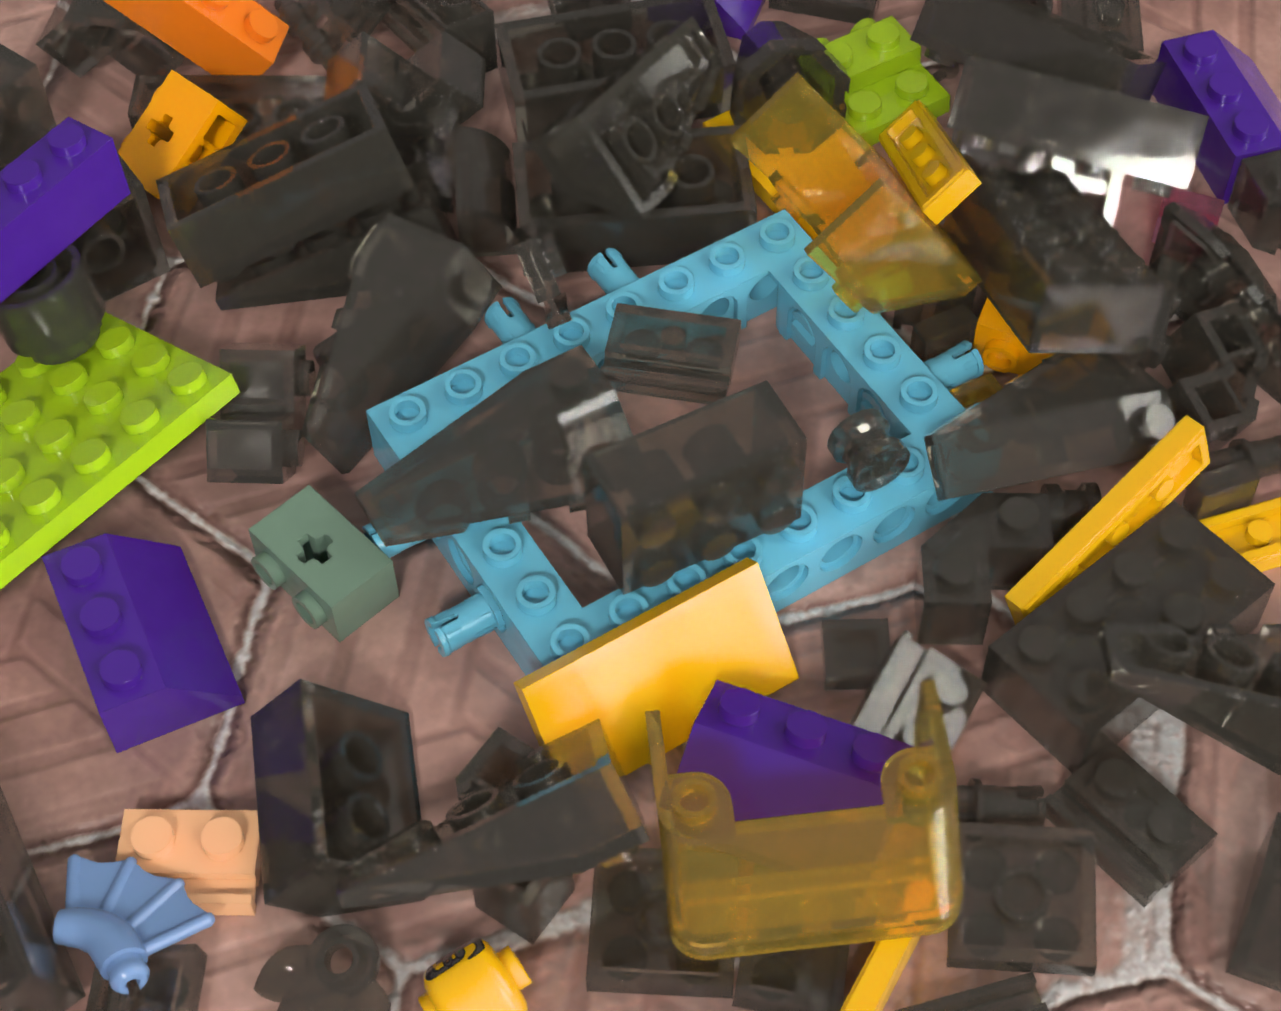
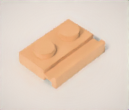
M124 809L115 862L125 860L128 857H134L137 860V864L144 871L154 876L183 879L188 898L206 912H211L214 915L255 916L256 887L259 886L267 821L263 810Z

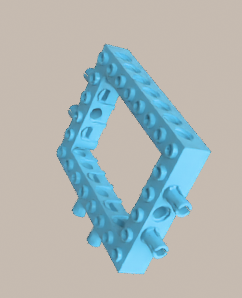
M785 209L640 279L625 262L621 253L615 248L606 249V255L612 261L611 265L604 258V255L599 252L591 259L587 272L606 295L538 328L527 317L515 298L504 297L502 300L510 312L508 315L502 309L499 302L496 301L487 309L484 316L486 325L493 330L503 345L366 410L374 456L408 505L386 517L364 525L362 527L364 535L389 558L431 538L471 595V597L424 620L432 643L435 647L440 645L438 647L440 655L443 658L447 657L464 645L495 630L525 675L540 669L745 558L758 562L774 609L778 612L992 495L1002 451L949 392L953 388L983 375L984 364L979 351L975 348L965 354L966 351L972 348V343L966 340L961 341L940 355L922 362L877 312L888 305L909 297L911 294L909 278L904 270L899 271L900 265L892 262L875 273L851 283ZM776 307V327L785 340L791 338L814 364V374L819 379L825 377L847 402V412L854 420L860 418L884 445V449L582 608L474 457L477 456L480 460L490 455L491 448L529 429L532 433L543 429V422L580 404L587 407L595 403L596 396L632 378L637 382L647 377L646 371L682 353L686 356L697 352V346L733 328L738 332L747 327V321Z

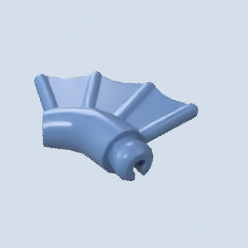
M72 854L67 861L65 909H60L55 917L53 941L55 944L77 948L88 953L103 979L109 981L113 991L119 994H129L126 985L129 981L136 979L139 989H142L149 980L150 969L147 965L149 955L211 927L215 923V916L211 912H206L192 903L186 894L183 879L154 876L144 871L137 864V860L134 857H128L125 860L98 863L82 858L77 854Z

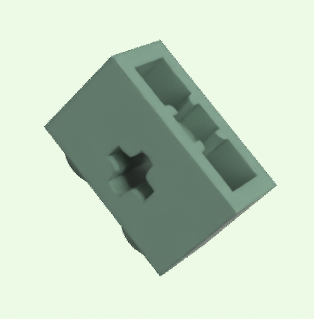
M310 485L248 529L256 555L251 559V563L262 581L273 590L281 586L292 597V603L296 611L310 627L317 629L322 625L339 642L343 641L399 597L393 561Z

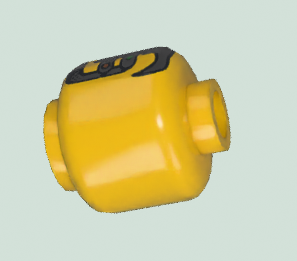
M473 938L431 965L425 971L423 980L426 992L417 997L423 1011H528L527 1002L521 990L531 984L532 980L509 945L496 953L487 941L481 938Z

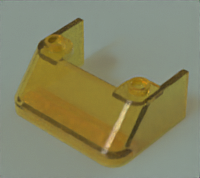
M798 72L728 138L747 159L769 178L778 191L771 197V200L780 211L785 209L796 222L802 217L815 230L818 236L804 250L813 261L836 281L831 286L832 289L854 313H858L863 307L872 314H878L965 297L983 281V278L940 224L936 226L922 212L898 172Z
M935 680L921 681L913 734L915 747L898 751L887 760L883 767L880 781L883 805L735 821L731 795L726 786L716 777L703 772L667 773L660 710L645 711L648 765L668 930L673 944L683 954L698 960H714L926 936L945 931L956 921L963 898L957 779Z

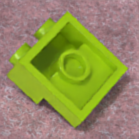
M893 16L877 22L873 18H864L853 26L849 34L832 41L823 37L817 38L806 46L802 54L798 55V84L863 149L879 143V135L915 100H920L933 113L935 118L950 111V94L921 64V46Z

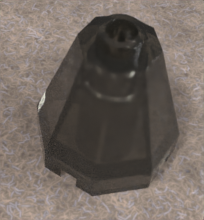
M759 21L741 39L733 74L730 115L734 125L762 152H779L777 146L791 145L793 151H809L845 121L847 106L844 102L845 90L849 94L851 79L845 67L817 38L784 21Z

